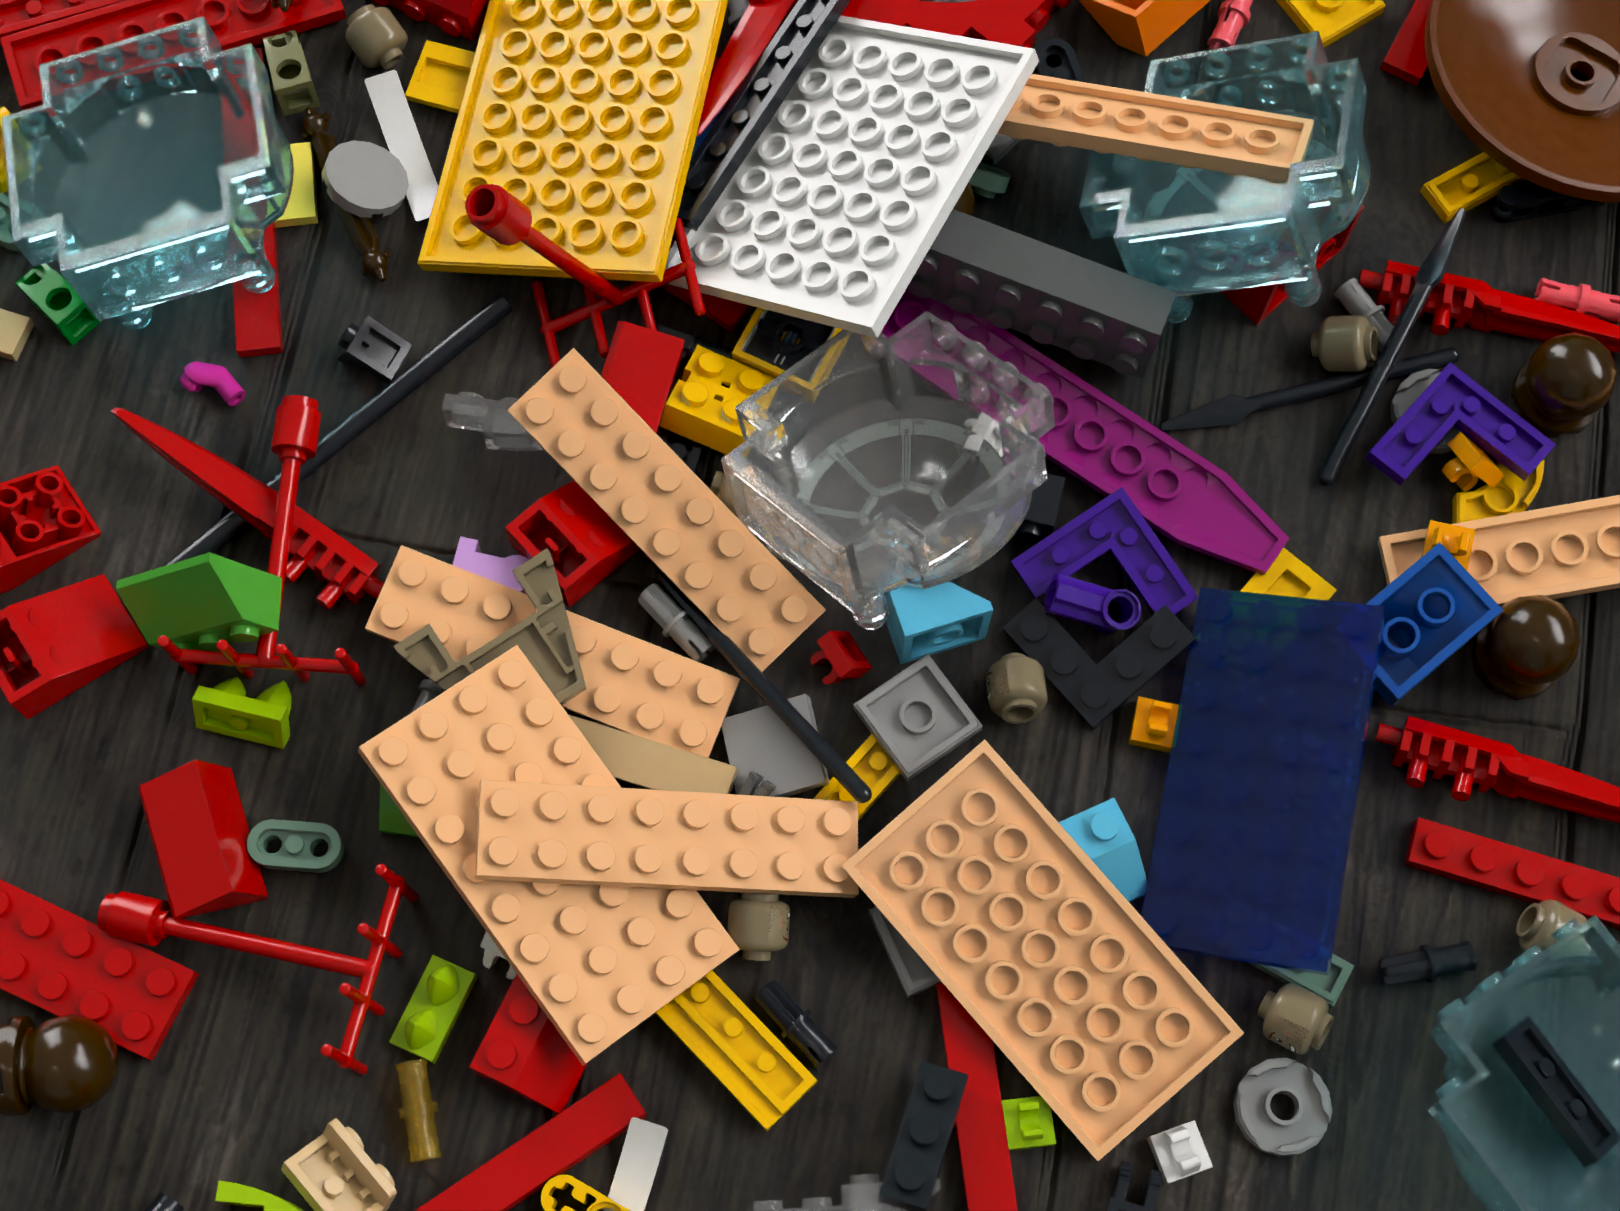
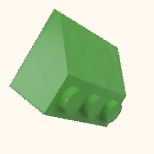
M211 552L117 580L116 590L151 646L161 648L157 640L160 636L165 635L179 649L219 651L216 644L221 639L226 640L229 644L235 642H255L261 635L279 631L282 578Z

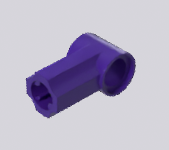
M1059 573L1053 576L1050 585L1047 587L1044 599L1045 612L1093 626L1095 630L1105 634L1131 628L1138 622L1141 616V605L1134 593L1125 589L1112 590ZM1110 601L1115 602L1120 607L1121 618L1118 623L1113 621L1108 614V604Z

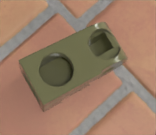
M296 30L263 38L274 91L283 115L287 116L302 112L307 107L312 109L320 107L311 73Z

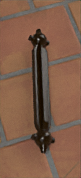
M307 107L305 109L301 135L305 139L308 137L312 138V150L322 171L329 152L338 145L335 138L327 132V121L330 120V116L326 112L321 115L316 113L311 107ZM337 205L356 251L364 256L362 260L363 267L360 269V272L364 276L367 274L373 275L380 282H384L386 280L388 258L391 255L387 250L383 252L378 250L379 239L370 218L359 217L343 210Z

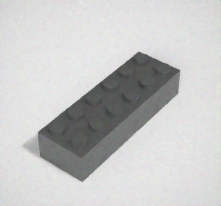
M955 209L951 211L906 288L916 297L936 300L948 305L956 312L973 314L989 320L991 324L998 328H1010L1030 336L1038 343L1055 345L1071 351L1078 358L1084 360L1092 359L1112 367L1120 374L1134 375L1139 378L1144 376L1177 292Z

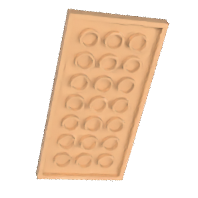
M518 645L359 746L358 752L582 1066L740 950L697 890L475 879L478 798L481 779L621 788Z
M985 739L841 865L1097 1161L1101 1160L1244 1034L1233 1019Z

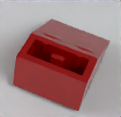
M58 465L0 483V594L13 590L101 535L100 529Z
M574 480L541 497L505 526L511 547L519 555L530 560L545 549L549 550L563 601L568 608L640 549Z
M101 574L9 605L0 610V688L9 703L26 719H30L149 646L107 577Z

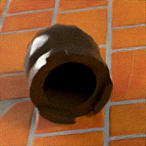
M1577 332L1554 336L1542 343L1531 355L1527 364L1516 375L1512 385L1511 398L1514 396L1515 404L1520 411L1519 416L1549 438H1557L1560 434L1582 432L1612 396L1617 368L1611 351L1596 338Z
M1542 595L1517 597L1501 606L1503 612L1478 632L1475 637L1474 648L1471 650L1474 671L1485 687L1490 690L1495 688L1503 694L1514 696L1512 698L1514 700L1536 698L1556 683L1559 677L1569 671L1577 658L1581 639L1576 619L1562 603Z
M69 1014L49 1019L38 1028H35L34 1022L29 1016L6 1017L8 1025H0V1071H2L4 1093H0V1113L3 1116L25 1115L30 1112L34 1101L47 1111L67 1114L90 1108L110 1091L118 1072L117 1045L109 1032L92 1019Z

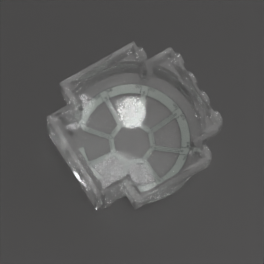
M926 311L888 339L882 332L878 338L843 329L738 404L735 410L743 439L746 441L721 459L737 518L766 543L767 549L777 559L789 561L851 611L853 619L858 625L867 630H875L880 628L889 616L886 592L906 585L927 589L956 579L989 560L1013 537L1028 512L1032 491L1047 480L1046 453L1038 439L1055 427L1054 400L1050 391L1043 384L1033 382L1021 374L1013 364L1007 361L1003 362L988 352L980 342L972 341L958 332L950 322L942 321Z

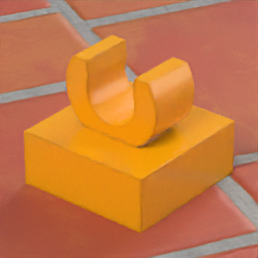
M1461 432L1447 444L1458 457L1446 463L1442 472L1452 483L1456 482L1464 492L1472 489L1479 478L1493 488L1505 476L1484 450Z
M1430 520L1422 556L1440 542L1467 571L1476 530Z
M1138 696L1135 703L1128 744L1174 753L1177 746L1183 706Z

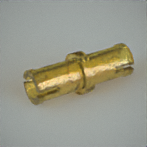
M427 1059L412 1060L395 1065L398 1072L403 1108L398 1109L400 1119H405L411 1156L410 1163L442 1157L434 1113L439 1112L437 1102H432L426 1066Z

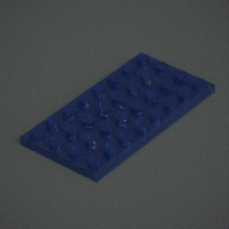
M1200 587L1192 631L1196 640L1190 644L1141 915L1171 950L1329 976L1386 614L1384 606Z

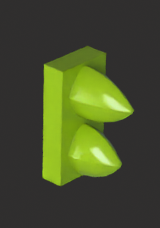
M238 677L227 679L214 688L199 685L192 698L196 728L281 749L285 748L290 737L289 714L291 710V693L284 680L265 689L255 699L246 697V690Z
M432 955L389 1042L435 1064L478 978L477 975Z

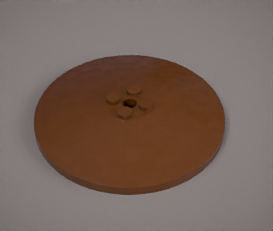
M1431 0L1425 23L1424 46L1426 61L1440 100L1464 134L1497 163L1538 186L1580 199L1620 202V0ZM1571 71L1582 73L1588 81L1577 80L1572 76Z

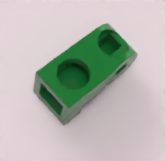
M42 260L15 282L17 288L28 301L58 329L72 346L102 322L87 298Z

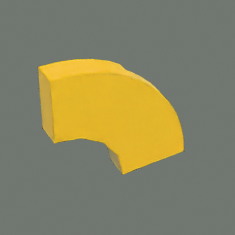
M1497 460L1496 465L1505 476L1493 488L1486 484L1475 491L1456 493L1452 498V524L1524 512L1539 490L1544 472V460L1525 481Z

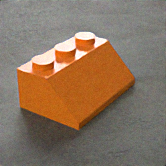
M1211 0L1079 1L1118 46L1147 57Z

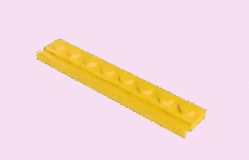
M713 970L655 1012L664 1024L766 1132L817 1083V1079Z

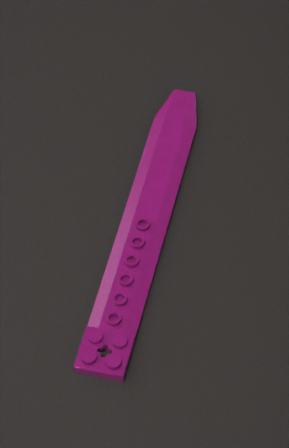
M905 290L878 338L857 333L980 415H983L984 412L998 415L1010 435L1103 496L1108 497L1123 487L1148 525L1179 545L1254 573L1265 575L1290 539L1225 471L1007 330L994 326L989 320L970 313L956 312L944 303L930 298H919Z

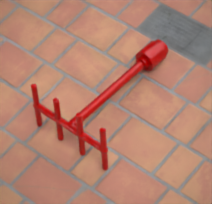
M494 184L479 185L469 193L466 199L465 209L471 224L502 245L509 246L520 241L583 285L587 305L551 320L542 282L535 281L532 283L541 322L540 331L544 335L551 368L560 361L554 333L588 318H591L599 355L602 358L607 357L609 346L601 312L615 306H620L622 303L638 297L645 328L657 331L648 292L680 277H686L695 315L703 316L706 313L695 272L696 264L691 257L681 218L676 220L674 235L682 263L666 269L662 282L634 281V284L620 290L531 226L532 214L529 207L501 186Z
M286 395L282 398V405H279L276 409L271 451L279 455V460L283 462L267 573L282 578L280 613L300 469L307 459L316 457L322 413L318 410L319 402L303 395ZM278 631L259 636L256 654L237 653L224 639L219 640L216 644L219 651L179 649L165 635L160 636L157 640L158 645L170 655L171 660L177 662L188 674H195L197 672V666L194 664L197 663L234 666L245 678L253 676L254 671L251 667L291 670L301 682H307L310 679V674L307 671L349 674L356 685L363 686L366 684V678L360 671L358 663L352 660L344 648H337L334 655L337 659L295 657L285 644L281 643L276 646Z
M378 864L376 866L375 873L389 884V888L376 930L366 923H361L357 927L358 933L372 943L367 959L182 918L174 920L167 900L121 891L118 894L109 893L105 896L99 907L97 924L99 929L107 931L110 937L148 946H157L162 939H166L170 935L361 978L358 989L348 983H342L339 987V992L354 1002L340 1050L330 1044H324L320 1052L323 1056L336 1062L340 1068H348L359 1075H364L368 1071L367 1065L353 1058L367 1011L377 1017L385 1013L384 1006L373 1000L371 996L384 952L394 959H398L402 955V950L388 940L401 895L410 902H416L419 894L405 882L402 876L396 875L386 865Z

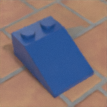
M1439 542L1335 629L1329 640L1339 647L1338 650L1384 701L1392 707L1503 612V609Z

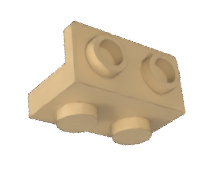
M337 1118L327 1124L322 1135L284 1161L281 1167L282 1172L314 1211H387L397 1194L394 1180L389 1171L381 1164L375 1165L364 1151V1145L359 1135L352 1128L344 1127Z

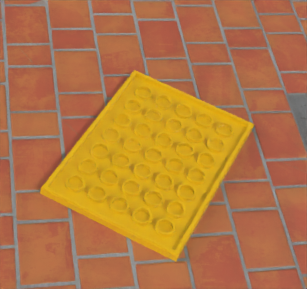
M489 0L417 264L423 271L573 278L520 241L509 246L499 244L471 224L465 209L469 193L479 185L494 184L501 186L529 207L532 214L531 226L606 280L662 282L728 0Z

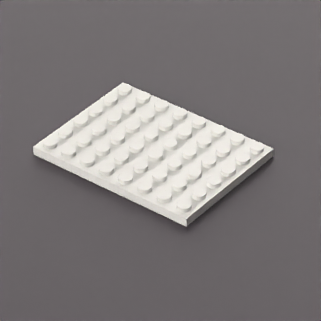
M840 16L698 230L694 231L684 228L691 257L696 264L695 272L701 293L878 338L1037 66L1039 59L1035 49ZM676 241L669 251L665 270L682 263ZM685 276L667 283L688 289Z

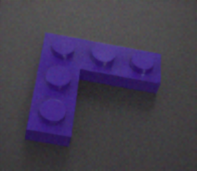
M1450 362L1370 450L1366 459L1401 486L1454 426L1525 481L1556 444Z
M1123 487L1010 561L1011 566L1034 599L1046 593L1047 587L1050 585L1055 574L1059 573L1070 577L1108 551L1153 615L1164 605L1175 615L1199 598Z

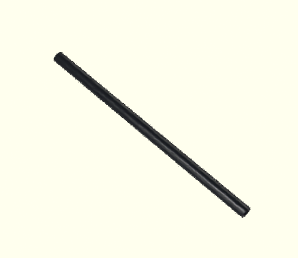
M498 294L318 440L316 457L307 459L306 463L301 465L298 485L511 313L512 308L506 299ZM282 470L264 483L278 493ZM230 511L163 566L209 552L215 553L246 528L249 523L233 511Z

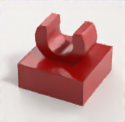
M828 631L817 640L822 650L813 654L810 659L812 665H822L826 660H829L831 663V673L822 679L825 685L837 684L844 678H860L872 669V666L849 631Z

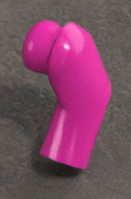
M194 361L184 367V373L180 376V383L187 391L199 392L203 385L214 387L231 407L238 405L246 397L245 390L229 371L220 365Z

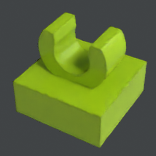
M1041 1096L1002 1100L1009 1151L1056 1145L1051 1107Z

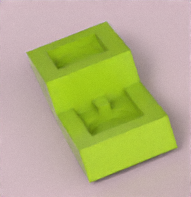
M218 1181L215 1198L217 1202L226 1205L264 1208V1211H304L281 1197L257 1188L233 1182Z

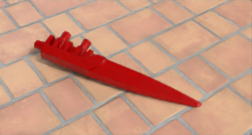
M748 0L750 4L733 32L709 81L696 136H700L742 85L798 0Z
M1388 260L1382 273L1361 269L1358 281L1362 287L1376 290L1375 304L1377 306L1383 305L1384 307L1385 303L1390 304L1388 320L1392 325H1395L1416 284L1415 276L1420 267ZM1445 273L1441 282L1432 289L1418 317L1420 319L1423 312L1433 314L1431 332L1435 335L1447 334L1450 318H1454V327L1462 329L1467 322L1475 330L1488 333L1490 330L1543 341H1547L1554 336L1577 332L1596 338L1612 352H1620V326L1560 306L1496 290L1485 281Z
M116 407L110 410L117 419L161 457L272 541L278 492L216 454L150 420L123 408ZM295 505L289 555L292 558L287 562L285 580L293 584L304 570L309 568L322 583L324 581L328 582L315 598L327 610L331 609L343 593L348 596V600L354 605L359 602L366 592L375 599H378L384 582L377 578L381 565Z
M1412 716L1407 717L1402 729L1379 723L1374 740L1395 746L1392 765L1401 767L1403 762L1409 763L1405 782L1410 787H1423L1427 769L1433 770L1432 778L1441 780L1444 774L1454 776L1451 796L1458 801H1468L1470 799L1472 784L1475 782L1478 783L1477 791L1487 793L1489 788L1492 787L1497 794L1516 799L1518 796L1560 809L1620 823V787L1572 769L1519 753L1510 744Z

